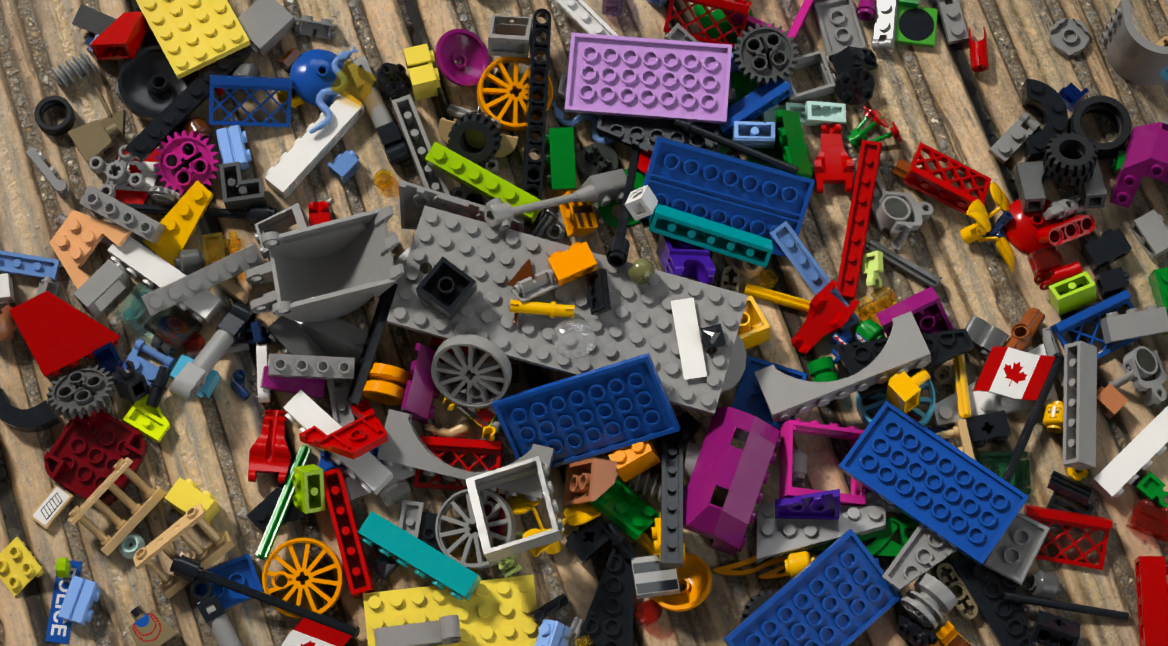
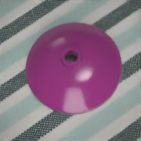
M453 29L443 34L436 44V63L441 73L450 82L462 87H472L478 84L482 73L490 65V56L485 44L477 35L465 29Z

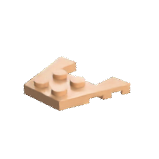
M72 210L49 243L78 289L91 277L81 267L102 238L106 236L117 246L122 247L132 232L93 216Z

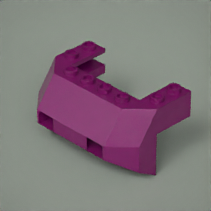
M1158 122L1133 128L1128 138L1125 159L1111 190L1110 203L1129 208L1143 175L1168 183V124Z
M732 407L716 408L683 498V529L714 539L711 548L732 556H735L737 551H742L747 536L744 535L748 523L753 524L756 512L753 511L755 503H760L763 492L760 491L762 483H767L770 472L767 471L768 465H773L777 455L776 451L781 441V438L778 437L780 430L760 418ZM732 438L745 442L743 450L730 445ZM716 485L728 489L722 508L710 504Z

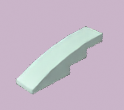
M807 101L805 104L785 102L784 105H775L762 114V122L764 123L774 122L776 110L783 109L798 112L801 126H821L823 123L845 124L846 104Z

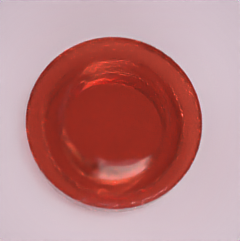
M193 334L186 338L184 345L187 350L198 352L206 345V342L200 334Z

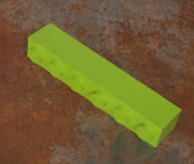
M436 141L425 157L427 165L490 200L501 198L502 203L507 202L511 207L542 201ZM541 209L518 214V216L534 223Z

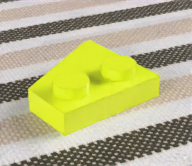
M148 394L135 402L123 418V423L137 429L141 434L159 443L169 430L170 424L162 414L159 406L158 408H152L146 405L149 397Z

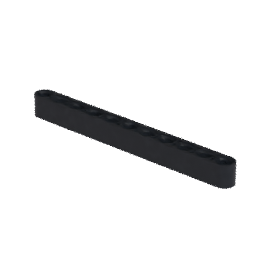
M543 8L535 11L531 21L522 190L534 192L540 200H542L551 36V14ZM542 17L546 20V23H539L536 18ZM541 36L544 38L545 42L540 43L535 39V37ZM539 55L543 57L544 61L538 62L534 57ZM540 75L543 81L538 82L533 76ZM538 94L541 96L542 100L536 101L533 99L532 95ZM536 113L540 115L541 120L536 121L532 119L531 114ZM537 133L540 139L533 140L530 134ZM534 152L538 154L539 159H531L529 153ZM528 173H536L538 179H530ZM541 211L534 223L524 219V225L529 227L536 225L540 219Z

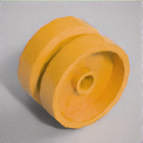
M372 363L367 377L369 380L365 383L362 395L378 403L402 406L407 382L412 377L408 371L383 363Z

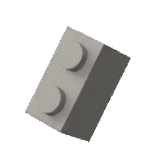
M1155 209L1135 219L1129 226L1151 261L1168 252V229L1164 224L1163 217L1157 214Z

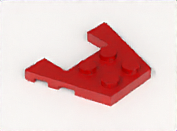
M364 399L359 404L351 406L352 414L359 419L329 435L313 426L300 433L299 437L303 443L354 460L387 442L388 435L380 420L375 416V411L370 407L368 399Z

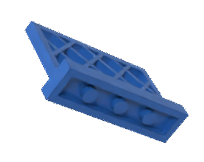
M210 75V125L290 127L291 78ZM214 88H223L228 95L221 102H218L214 97ZM238 89H243L248 94L241 103L232 96ZM246 89L254 91L252 93H249ZM258 90H264L269 95L261 104L252 96ZM267 90H274V92L270 94ZM278 91H287V99L280 105L273 96ZM229 97L238 104L230 113L221 105ZM251 97L258 107L249 114L242 105ZM270 98L279 106L271 114L262 107ZM219 106L228 114L222 120H213V112ZM239 107L248 115L242 121H236L232 116ZM261 108L268 117L262 122H257L252 115ZM282 109L286 114V123L277 122L272 116Z
M1128 289L1050 326L1053 334L1056 333L1063 349L1065 344H1069L1063 336L1068 331L1077 334L1074 342L1079 341L1080 336L1090 339L1089 344L1093 345V341L1104 344L1102 352L1097 353V359L1137 340L1121 341L1120 344L1115 345L1112 343L1105 344L1104 340L1095 337L1098 327L1101 328L1099 322L1103 314L1106 315L1112 310L1117 312L1119 307L1124 304L1127 309L1134 308L1129 299L1131 295ZM1085 323L1094 325L1091 336L1081 332Z

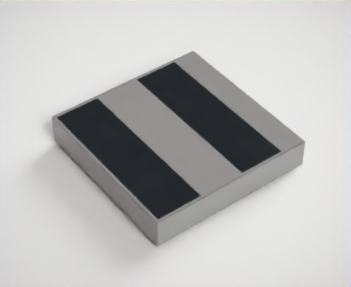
M659 555L631 558L637 599L680 594L676 568L661 567Z

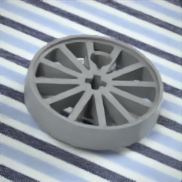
M462 334L448 338L438 347L433 357L431 375L440 393L453 403L468 408H484L491 406L493 401H498L504 396L512 379V367L504 351L492 341L477 335ZM461 346H468V355H465ZM475 348L484 351V353L480 357L475 356ZM452 349L456 357L449 353L447 350ZM489 355L496 360L489 363L484 362ZM439 358L443 359L447 363H441L439 361ZM501 368L503 373L493 372L492 370ZM441 372L450 373V374H449V375H446V376H443V375L441 374ZM460 380L454 388L448 384ZM493 381L504 383V385L499 386ZM467 383V394H464L460 390ZM486 389L490 390L494 394H489Z
M468 489L461 490L449 497L439 510L435 524L438 545L446 556L466 568L485 569L491 567L502 559L491 563L484 560L479 533L475 532L476 529L474 528L476 521ZM485 489L480 491L483 494L484 508L487 505L492 507L491 514L486 516L488 522L495 520L502 508L507 517L503 520L488 523L489 529L508 524L507 536L490 531L491 536L505 541L504 544L515 541L516 519L508 502L491 490ZM464 496L467 499L469 515L457 502L458 499ZM489 497H492L498 503L496 504L494 502L488 501ZM453 506L466 522L446 516L450 507ZM444 520L464 528L443 532ZM463 534L449 548L447 547L444 538ZM467 541L462 558L459 560L453 553ZM475 544L478 563H468L472 547Z

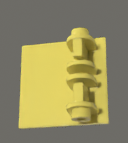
M18 536L0 553V579L14 597L35 576L38 578L44 574L43 566L39 565L36 557L32 556V552L26 548L25 543Z

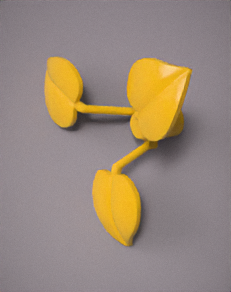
M992 182L990 193L997 204V208L988 214L980 200L973 201L966 215L973 218L976 223L961 229L960 233L966 244L976 240L979 243L995 241L1000 255L1008 265L1010 273H1012L1015 266V256L1009 242L1004 237H983L985 233L991 230L990 217L1000 210L1003 213L1010 211V203L1006 194L996 182Z
M518 493L517 497L510 496L507 498L506 501L514 514H524L531 509L540 529L534 528L526 531L522 538L553 529H545L543 527L537 509L534 507L540 504V498H538V502L525 499L526 495ZM589 504L572 505L564 510L565 518L562 519L564 527L567 522L571 526H578L595 519L602 513ZM557 541L528 551L535 558L544 550L547 554H556L561 551V542Z

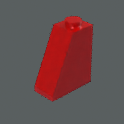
M142 11L124 12L90 44L98 60L134 58L149 28Z

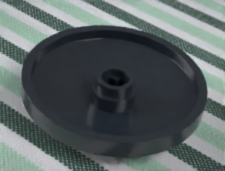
M146 47L137 51L133 59H127L122 65L118 77L120 97L133 114L142 119L153 121L199 76L197 70L178 80L161 47Z

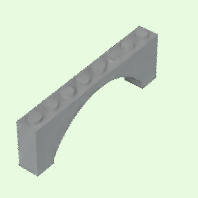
M910 311L892 318L891 334L882 351L867 367L847 378L830 382L805 381L782 373L774 365L754 373L774 423L778 421L784 422L793 415L805 414L810 409L817 406L823 407L837 398L844 399L850 393L864 391L873 384L885 383L895 374L899 375L903 371L907 374L912 369L924 368L931 362V353Z
M389 409L384 427L388 435V441L380 445L377 459L382 460L383 465L394 467L395 463L403 465L402 469L414 472L415 468L423 470V474L433 477L438 473L444 475L443 479L455 482L456 478L463 479V484H466L465 479L489 472L464 471L443 462L426 447L419 437L411 420L412 414ZM533 444L530 451L511 464L539 456L542 463H547L550 472L555 449ZM538 473L487 489L495 492L497 488L504 489L505 494L516 497L518 493L525 494V499L538 502V498H544Z

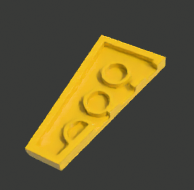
M197 180L160 221L166 227L157 244L147 239H144L143 242L159 257L175 267L174 258L178 257L180 250L186 248L190 236L193 235L198 221L205 213L214 194Z

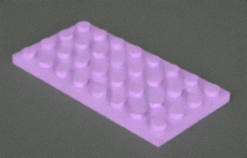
M571 32L565 112L676 120L678 118L683 121L726 124L732 45Z

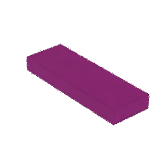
M264 366L260 388L297 394L302 390L308 397L322 399L325 379L268 377V366Z

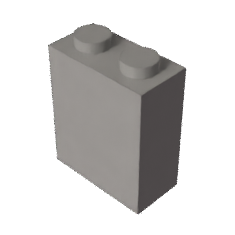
M257 0L237 18L251 43L248 48L253 53L258 52L262 57L296 26L294 16L276 0Z

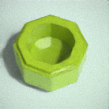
M58 558L56 561V576L59 579H67L71 572V563L68 558Z

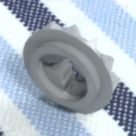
M155 185L150 187L148 191L152 199L166 205H174L181 199L178 192L168 187Z

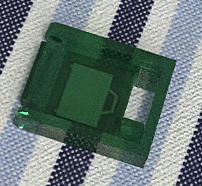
M1024 451L1021 458H1027L1028 452ZM978 452L977 462L983 466L984 464H990V471L1002 478L1013 452ZM1020 460L1010 484L1026 495L1031 494V489L1022 488L1031 485L1029 460Z

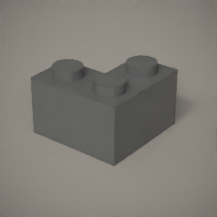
M240 162L219 164L223 203L226 209L250 208L251 205H267L266 190L262 178L244 180Z

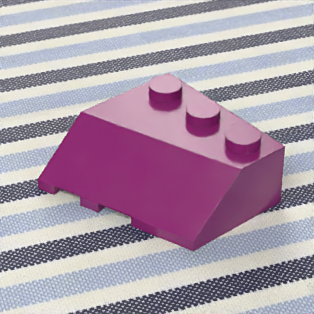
M932 286L876 314L888 338L892 330V318L910 311L921 334L940 333V331L954 330Z
M416 343L417 360L411 363L410 376L412 378L407 382L401 409L404 413L412 414L411 420L428 424L430 418L433 419L436 407L433 406L434 401L439 399L440 391L435 386L431 375V365L436 351Z

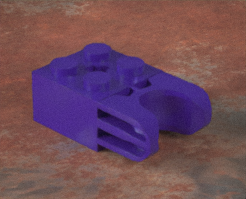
M660 234L656 253L666 273L680 277L695 278L709 285L713 284L715 266L709 257L710 251L708 249Z

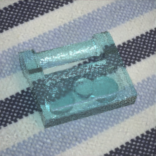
M139 282L114 315L145 337L148 333V328L161 311L152 316L148 315L141 325L137 323L146 310L140 296L152 291Z

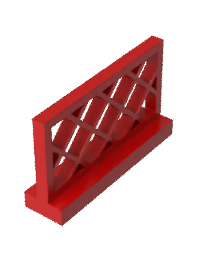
M670 0L663 32L669 33L672 28H669L670 20L677 17L682 27L696 40L707 43L729 44L734 49L735 43H730L726 35L735 31L738 37H742L741 33L746 29L752 2L746 0H683L686 8L678 12L674 7L675 0ZM696 4L702 5L706 11L698 17L691 8ZM715 9H720L725 17L716 22L711 12ZM689 10L694 19L685 24L680 14ZM708 14L714 24L704 28L699 19ZM734 14L744 15L743 22L735 26L730 18ZM727 19L732 29L723 33L718 24ZM695 21L702 30L697 34L691 33L687 27ZM714 26L721 34L716 39L710 38L707 33Z
M921 142L917 146L908 173L903 180L904 184L965 215L971 203L977 199L985 206L986 202L984 200L991 182V178ZM921 151L927 153L930 158L924 159ZM939 161L946 163L948 167L942 168ZM928 163H933L937 170L931 171ZM917 165H922V167H923L924 170H922V169H920V168H918V167H916V166H917ZM957 170L964 172L966 177L960 178ZM951 172L954 179L949 180L945 173ZM939 174L942 180L935 177L934 175ZM975 180L983 182L984 186L978 187ZM969 181L972 188L967 189L963 182ZM956 183H957L958 186L960 187V189L957 188V187H955V186H953L952 184H956ZM970 193H976L978 198L970 195Z
M419 436L426 447L440 460H442L441 457L447 452L453 453L457 459L450 464L451 466L460 461L466 468L465 471H471L479 463L487 471L501 468L504 448L502 441ZM467 454H473L478 460L468 468L461 459ZM489 455L497 456L496 464L490 469L482 462ZM416 468L415 488L454 491L468 489L467 486H463L459 478H456V481H452L449 485H443L439 480L442 474H438L428 483H420V475L423 473V470Z
M1025 504L1024 515L1033 520H1038L1041 524H1043L1042 521L1049 522L1045 525L1047 527L1056 523L1063 529L1055 537H1052L1048 532L1051 540L1041 546L1039 552L1041 551L1043 555L1037 554L1035 559L1103 570L1109 531L1112 529L1113 523L1111 519ZM1074 527H1080L1084 535L1074 541L1068 531ZM1096 530L1103 531V539L1095 545L1089 535ZM1066 534L1072 543L1061 549L1055 540ZM1087 537L1093 547L1082 553L1077 543ZM1053 542L1060 552L1054 556H1047L1043 549ZM1075 546L1080 556L1070 560L1064 552ZM1096 550L1100 555L1098 564L1089 563L1085 556Z

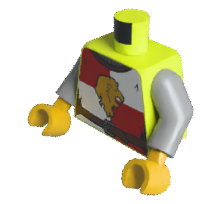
M495 382L499 386H503L501 382ZM466 389L460 391L464 394H467ZM486 389L489 394H494L490 390ZM444 397L442 404L450 402L451 404L447 410L452 411L455 403ZM457 405L458 409L483 427L482 437L486 434H491L489 441L495 439V434L501 430L502 426L492 405L484 408H468Z

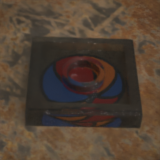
M173 305L158 312L146 321L144 328L177 350L200 332L203 324Z

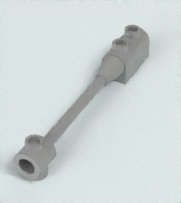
M623 168L592 175L582 184L581 189L572 194L511 207L507 202L502 203L501 198H495L485 204L484 217L490 227L498 226V229L502 231L511 226L510 223L513 221L514 215L574 201L598 202L601 207L611 203V199L614 198L617 203H620L623 200L627 176Z

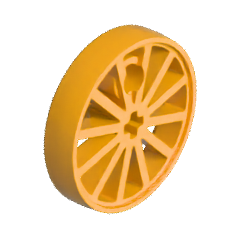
M504 56L493 61L482 73L477 85V102L485 116L490 115L493 119L500 121L501 129L514 132L525 131L526 122L518 123V107L526 117L528 83L523 84L528 78L529 67L520 82H518V63L529 66V57ZM513 63V81L503 64ZM497 67L500 73L502 74L505 82L495 77L490 72ZM549 75L546 115L550 110L553 100V86ZM540 76L535 80L540 82L543 81V78ZM484 80L491 81L501 89L483 88ZM512 91H514L515 94H518V97H515L514 94H511ZM538 94L532 95L534 100H538L541 97ZM483 95H499L501 97L486 104ZM506 102L497 117L489 110L500 103ZM510 105H512L513 110L512 123L501 120ZM538 115L536 118L532 117V119L538 121L541 120V117Z
M307 537L290 539L276 547L265 562L262 572L264 593L271 595L275 591L286 590L294 584L282 600L288 601L298 589L296 605L301 606L305 590L312 611L323 614L337 602L344 585L342 563L334 550L322 541ZM306 543L302 566L293 544ZM311 544H314L323 550L308 567ZM285 547L289 548L296 569L278 555ZM328 553L333 559L334 564L312 572L323 556ZM272 560H277L293 574H289L286 571H269ZM337 568L338 581L314 577ZM301 572H304V575L309 577L305 584H302V581H298ZM280 574L285 575L288 580L284 587H280L276 583V578ZM268 576H272L273 588L270 589L268 587ZM313 582L337 586L333 597H329ZM310 588L328 602L323 608L317 609ZM273 606L277 611H279L285 616L295 619L304 618Z

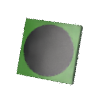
M898 6L895 43L934 48L938 9Z

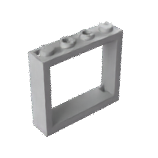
M539 456L465 479L483 554L489 563L563 540L562 531H565L562 519H558L556 514L560 512L556 499L553 500L551 495L555 493L552 482L547 480L546 476L550 472L547 463H542ZM538 473L553 529L494 547L480 491Z

